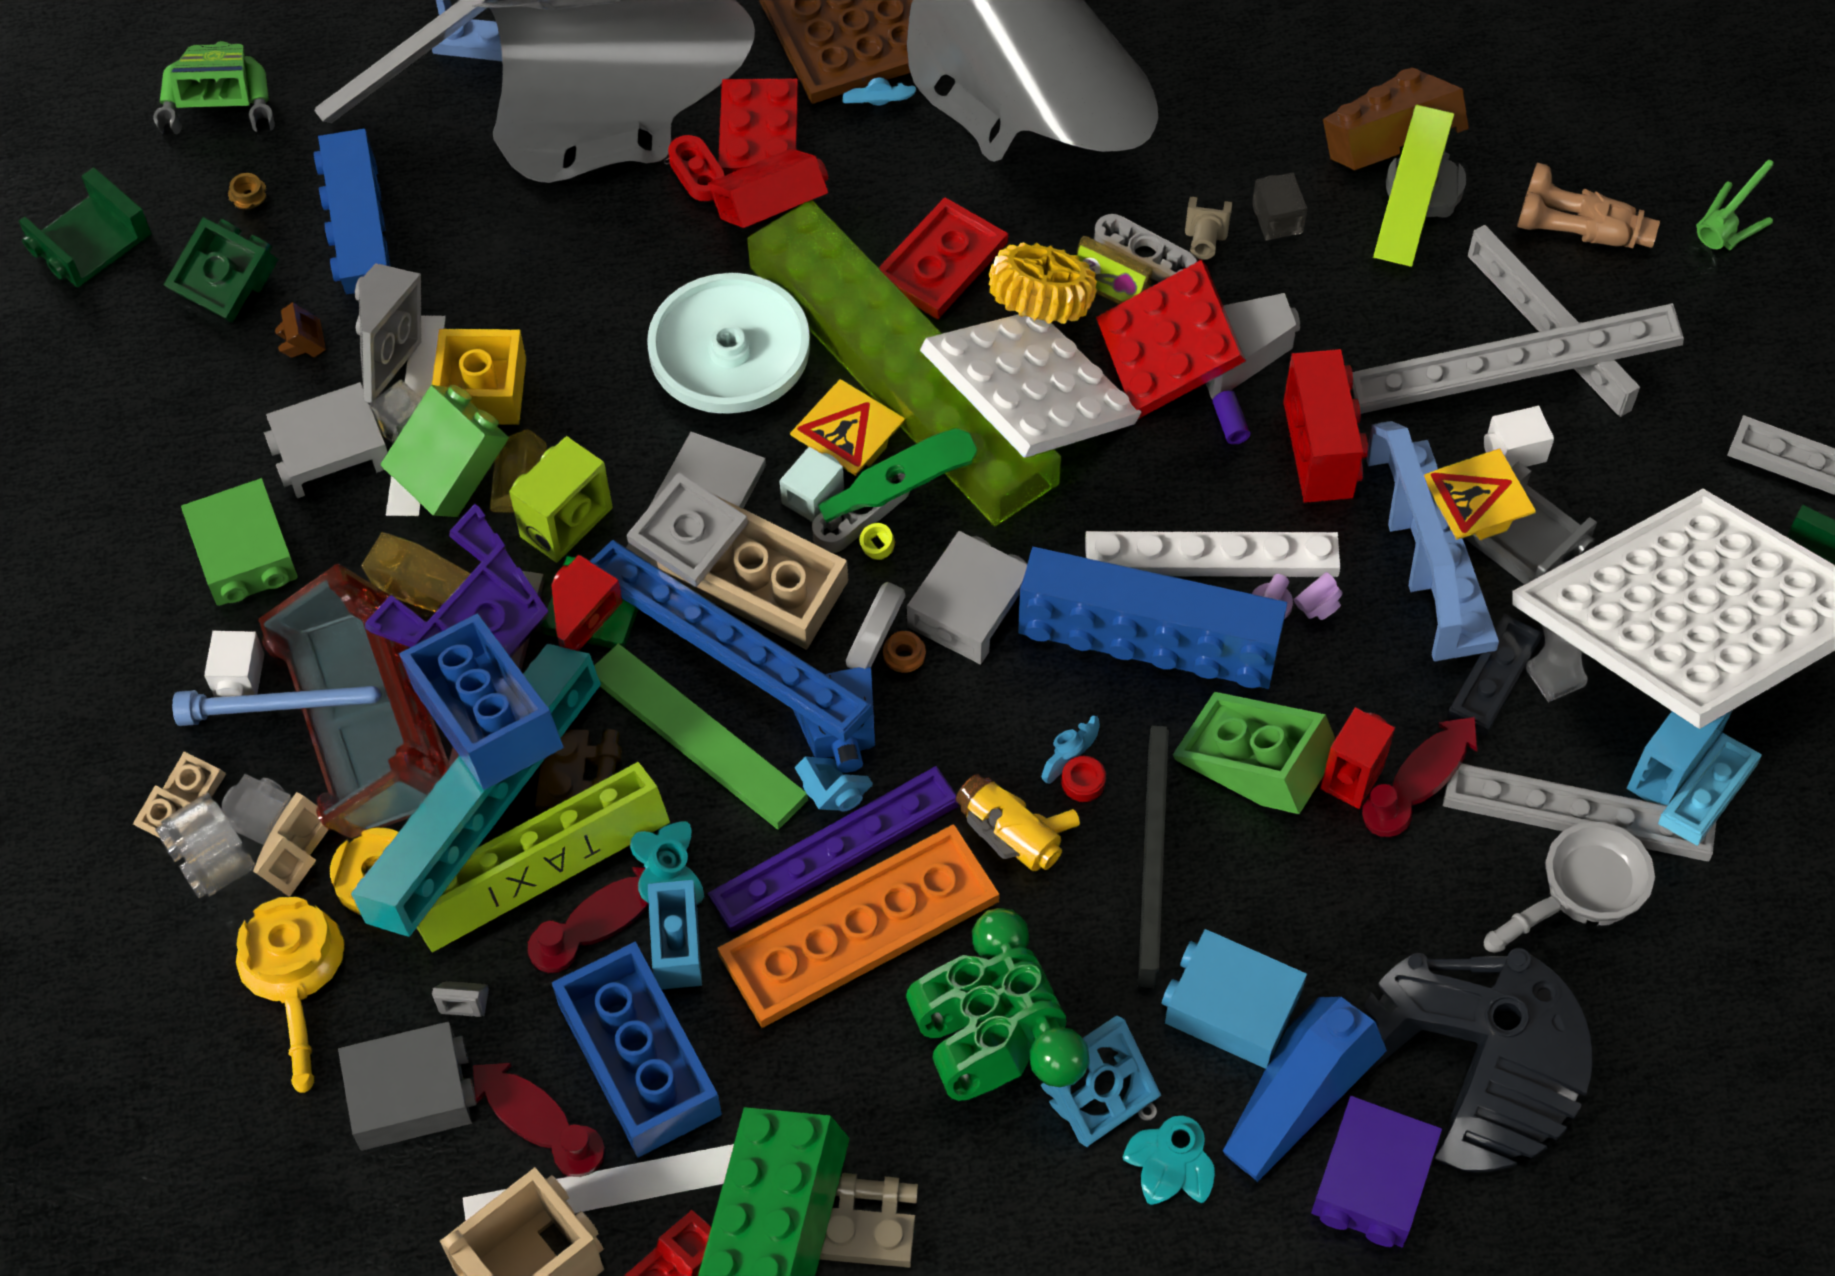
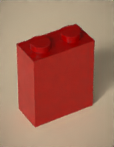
M791 148L708 182L720 218L745 228L827 194L828 190L825 181H828V174L821 159H817L815 155Z

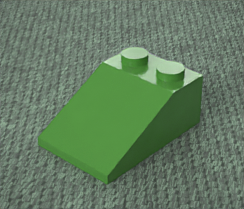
M1214 692L1173 753V756L1181 764L1261 806L1300 814L1324 776L1330 748L1335 741V736L1325 714Z

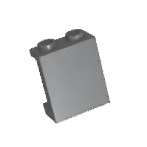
M360 382L266 414L271 430L264 432L272 456L279 453L282 456L283 462L277 463L276 467L283 486L292 485L297 498L305 496L302 488L304 482L368 460H372L376 473L385 470L380 464L388 452L370 405L364 401V392Z
M958 531L908 603L907 628L981 665L989 653L991 636L1020 595L1027 563L1017 555H1007L991 547L987 541L980 537H971Z

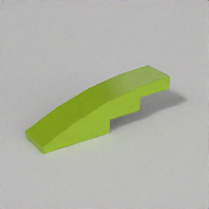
M1415 105L1373 258L1410 267L1413 266L1454 113Z

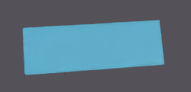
M1722 733L1663 811L1658 824L1698 846L1756 768L1762 754Z

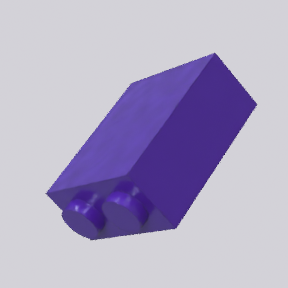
M1350 1096L1311 1214L1319 1216L1321 1222L1329 1227L1339 1230L1351 1228L1365 1233L1367 1239L1375 1244L1385 1247H1392L1393 1245L1403 1247L1414 1219L1442 1128Z

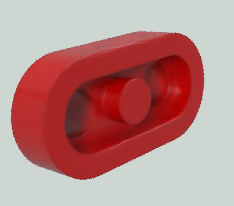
M684 135L674 139L668 148L671 168L691 197L699 201L714 200L708 182L723 177V169L702 139L692 135Z

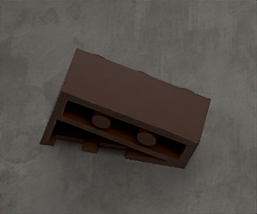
M1412 67L1400 71L1396 77L1380 86L1371 88L1367 94L1351 103L1340 106L1336 112L1323 119L1330 159L1353 170H1357L1400 154L1399 147L1405 143L1415 105L1454 113L1451 128L1455 127L1457 133L1469 129L1463 88Z

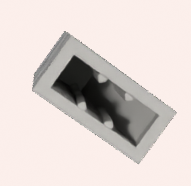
M1285 293L1224 305L1246 362L1206 383L1212 399L1223 391H1231L1293 348L1295 332L1300 330V320L1296 308H1290Z

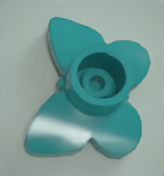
M677 822L664 826L657 835L641 831L632 837L630 842L631 851L637 860L644 863L645 867L638 882V891L641 898L649 903L648 884L685 880L694 881L697 905L702 902L704 898L703 887L693 871L685 866L688 859L686 850L691 839V827L688 822Z

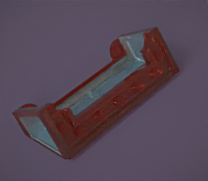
M337 563L260 617L259 622L264 635L262 638L263 646L274 658L280 657L287 662L296 692L376 686L381 691V699L372 704L302 709L329 792L318 796L316 814L320 822L327 829H333L353 838L362 835L361 832L364 830L382 828L410 818L433 790L435 784L444 776L450 765L434 719L414 691L399 653L409 649L408 646L371 633L365 628V622L390 595Z

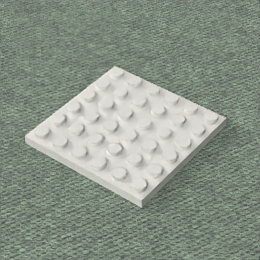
M1705 489L1697 491L1513 591V605L1699 729L1835 651V565Z

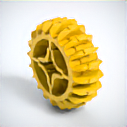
M1020 243L1019 246L1008 245L1007 249L999 250L994 264L991 265L989 273L990 293L996 297V302L1004 304L1008 311L1018 312L1020 317L1028 316L1033 318L1034 321L1037 319L1045 320L1048 324L1052 321L1064 324L1067 320L1078 321L1079 317L1086 316L1088 309H1090L1092 302H1094L1097 291L1095 288L1097 283L1095 280L1096 273L1089 269V264L1079 261L1077 255L1067 254L1065 249L1057 250L1052 248L1051 245L1044 247L1038 243L1034 245Z

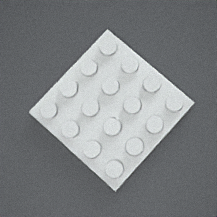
M1018 314L928 337L920 349L1024 458L1134 425L1141 414L1140 410H1136L1133 407L1129 397L1120 391L1103 374L1098 366L1094 365L1080 352L1073 341L1066 338L1052 323L1048 324L1045 320L1037 319L1034 321L1031 317H1020Z

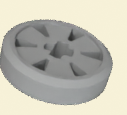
M890 582L882 584L846 658L848 668H871L906 596L903 588Z

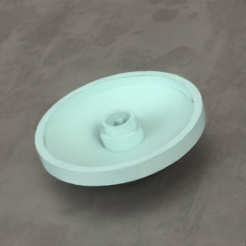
M715 274L687 283L673 292L659 306L648 330L649 359L658 382L671 396L695 409L712 413H741L763 407L777 400L798 381L806 367L810 353L809 327L799 303L779 285L749 274Z

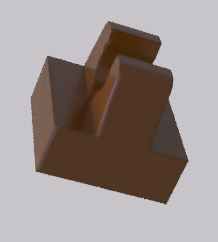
M293 302L281 310L283 321L277 326L275 332L276 335L285 339L286 342L278 346L280 352L291 358L304 353L316 357L326 350L320 318Z

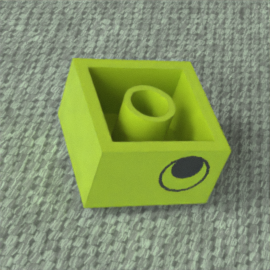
M567 436L556 446L547 449L540 462L527 474L519 476L509 491L520 537L556 563L613 508L604 462Z

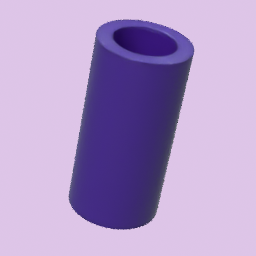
M1223 391L1213 398V405L1227 442L1234 445L1246 441L1250 437V431L1236 393L1234 391Z

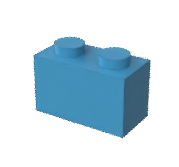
M685 880L648 884L652 969L655 979L661 989L702 986L698 911L694 881Z

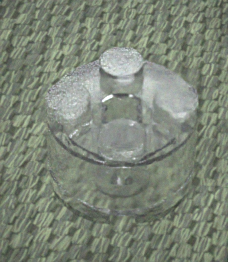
M208 792L161 820L162 825L155 829L174 862L181 858L184 859L185 863L181 864L179 868L198 898L205 894L209 897L255 868V863L249 853L246 855L242 849L240 838Z

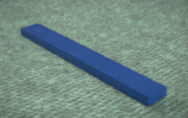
M612 540L590 560L591 563L619 580L622 599L841 741L846 742L873 714L872 704L616 541Z

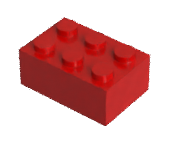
M1341 349L1292 353L1283 402L1304 503L1353 498L1356 483L1362 481L1363 478L1361 460L1368 456V442L1366 434L1359 433L1357 424L1360 423L1361 417L1358 399H1352L1350 390L1353 388L1352 368L1350 365H1344Z

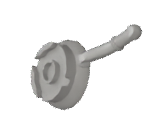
M1581 822L1563 830L1551 843L1545 862L1551 897L1534 904L1520 914L1515 913L1511 920L1497 930L1490 931L1484 939V947L1489 952H1500L1505 949L1507 944L1521 934H1527L1531 927L1559 912V910H1562L1573 920L1586 923L1587 920L1599 922L1598 925H1610L1638 911L1650 897L1655 880L1651 856L1639 839L1624 828L1606 822Z

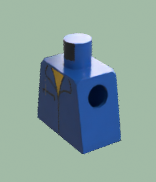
M858 667L825 674L872 704L873 710L870 667L866 669ZM793 709L814 757L827 758L834 756L838 771L843 773L856 771L863 766L860 751L875 746L873 714L846 742H843Z

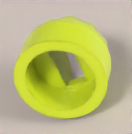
M873 523L865 527L860 534V545L865 554L872 559L882 560L893 552L895 539L888 526L882 523ZM876 536L884 545L880 549L871 541Z

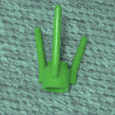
M1767 160L1726 208L1719 210L1732 188L1731 182L1724 184L1706 215L1696 224L1698 237L1706 246L1716 250L1725 246L1728 250H1731L1738 242L1773 223V219L1768 217L1736 233L1739 219L1734 213L1736 208L1773 166L1772 160Z

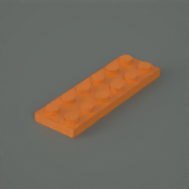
M953 824L718 947V954L761 1028L998 903L999 893Z

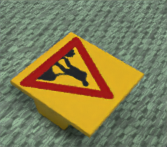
M839 379L792 430L790 435L821 454H830L838 460L844 469L856 476L865 465L870 467L886 449L888 439L904 423L905 418Z
M1500 448L1424 474L1429 491L1456 540L1476 534L1478 539L1482 540L1506 532L1512 521L1536 513L1535 508Z

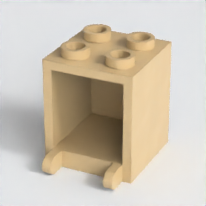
M535 1167L440 1240L454 1272L458 1276H597L604 1270L599 1255L604 1249L596 1238L599 1233L595 1226L582 1211L575 1215L567 1202L569 1199L568 1194L556 1178L551 1175L545 1180ZM553 1223L571 1244L558 1256L539 1235Z

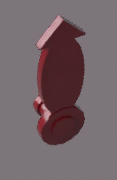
M1475 717L1439 722V727L1445 731L1436 733L1410 754L1396 774L1393 787L1388 784H1381L1373 788L1370 797L1363 805L1362 812L1365 825L1373 834L1380 837H1392L1406 830L1411 822L1412 806L1436 794L1452 778L1465 758L1467 746L1477 751Z
M632 867L637 877L621 879L596 891L570 914L566 924L546 921L539 925L528 941V955L532 964L539 970L547 973L563 971L574 963L580 946L592 945L606 940L636 921L649 906V903L641 898L638 891V882L645 868Z
M511 1063L473 1065L474 1090L477 1103L486 1095L489 1105L495 1114L513 1132L540 1147L552 1148L555 1164L563 1174L569 1177H583L590 1175L600 1168L605 1157V1147L601 1136L596 1130L588 1126L575 1124L569 1126L564 1112L545 1091L522 1077L506 1073L512 1067Z

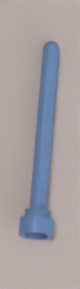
M376 686L215 698H206L204 694H198L195 690L178 691L174 694L172 708L176 724L178 726L198 725L200 720H206L208 715L372 704L381 699V691Z

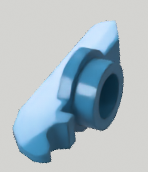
M874 78L868 83L866 88H854L844 93L843 103L869 102L880 106L890 101L908 99L915 94L916 87L913 85L904 86L902 83L892 87L886 79Z
M1091 716L1087 724L1080 723L1078 725L1080 729L1078 732L1067 730L1055 738L1053 742L1055 754L1046 762L1041 776L1045 783L1051 784L1062 773L1065 764L1069 760L1080 756L1092 745L1098 735L1100 726L1097 716Z

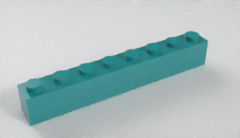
M546 644L523 674L549 708L560 738L601 685L589 653ZM458 755L455 762L440 781L435 784L433 790L410 816L407 823L384 849L382 855L352 891L351 895L365 923L410 937L544 759L483 790Z

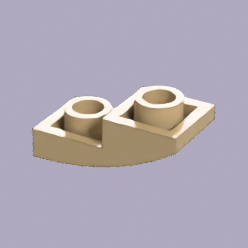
M183 752L163 789L155 785L133 825L173 844L190 827L207 805L226 773L203 760Z

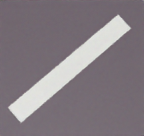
M421 316V344L408 358L397 437L432 385L439 329H444L445 316ZM391 476L386 516H419L420 503Z
M734 1144L595 1171L583 1177L570 1176L556 1180L568 1194L569 1199L567 1202L574 1213L724 1183ZM506 1189L463 1197L465 1220L473 1216Z

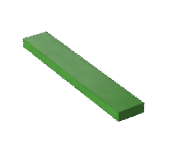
M619 643L594 665L602 689L776 829L779 830L808 801V794Z

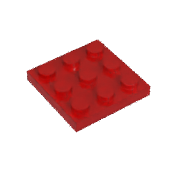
M1202 260L1096 317L1125 394L1129 397L1133 407L1141 411L1139 418L1246 362L1209 270Z

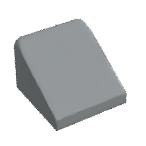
M446 981L433 988L432 996L441 1014L481 1017L485 1015L489 988L487 984Z

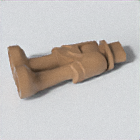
M1537 162L1517 227L1527 230L1546 229L1583 235V242L1633 248L1636 243L1652 248L1660 221L1644 217V210L1640 209L1636 216L1635 207L1603 196L1598 192L1593 193L1583 189L1582 194L1562 190L1552 183L1551 168L1546 164ZM1561 211H1568V212L1578 213V215H1572V214L1564 213V212H1561Z

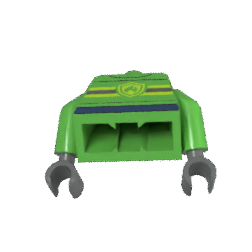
M221 41L214 45L190 46L179 60L165 68L160 94V103L163 104V107L155 111L153 120L162 134L164 133V126L168 122H170L174 134H179L182 129V123L174 111L175 106L176 108L248 106L251 102L254 103V106L250 109L249 116L253 130L257 132L256 122L262 118L269 120L270 130H273L275 127L271 108L266 105V102L269 101L266 72L262 65L253 57L245 56L244 47L241 44H229Z

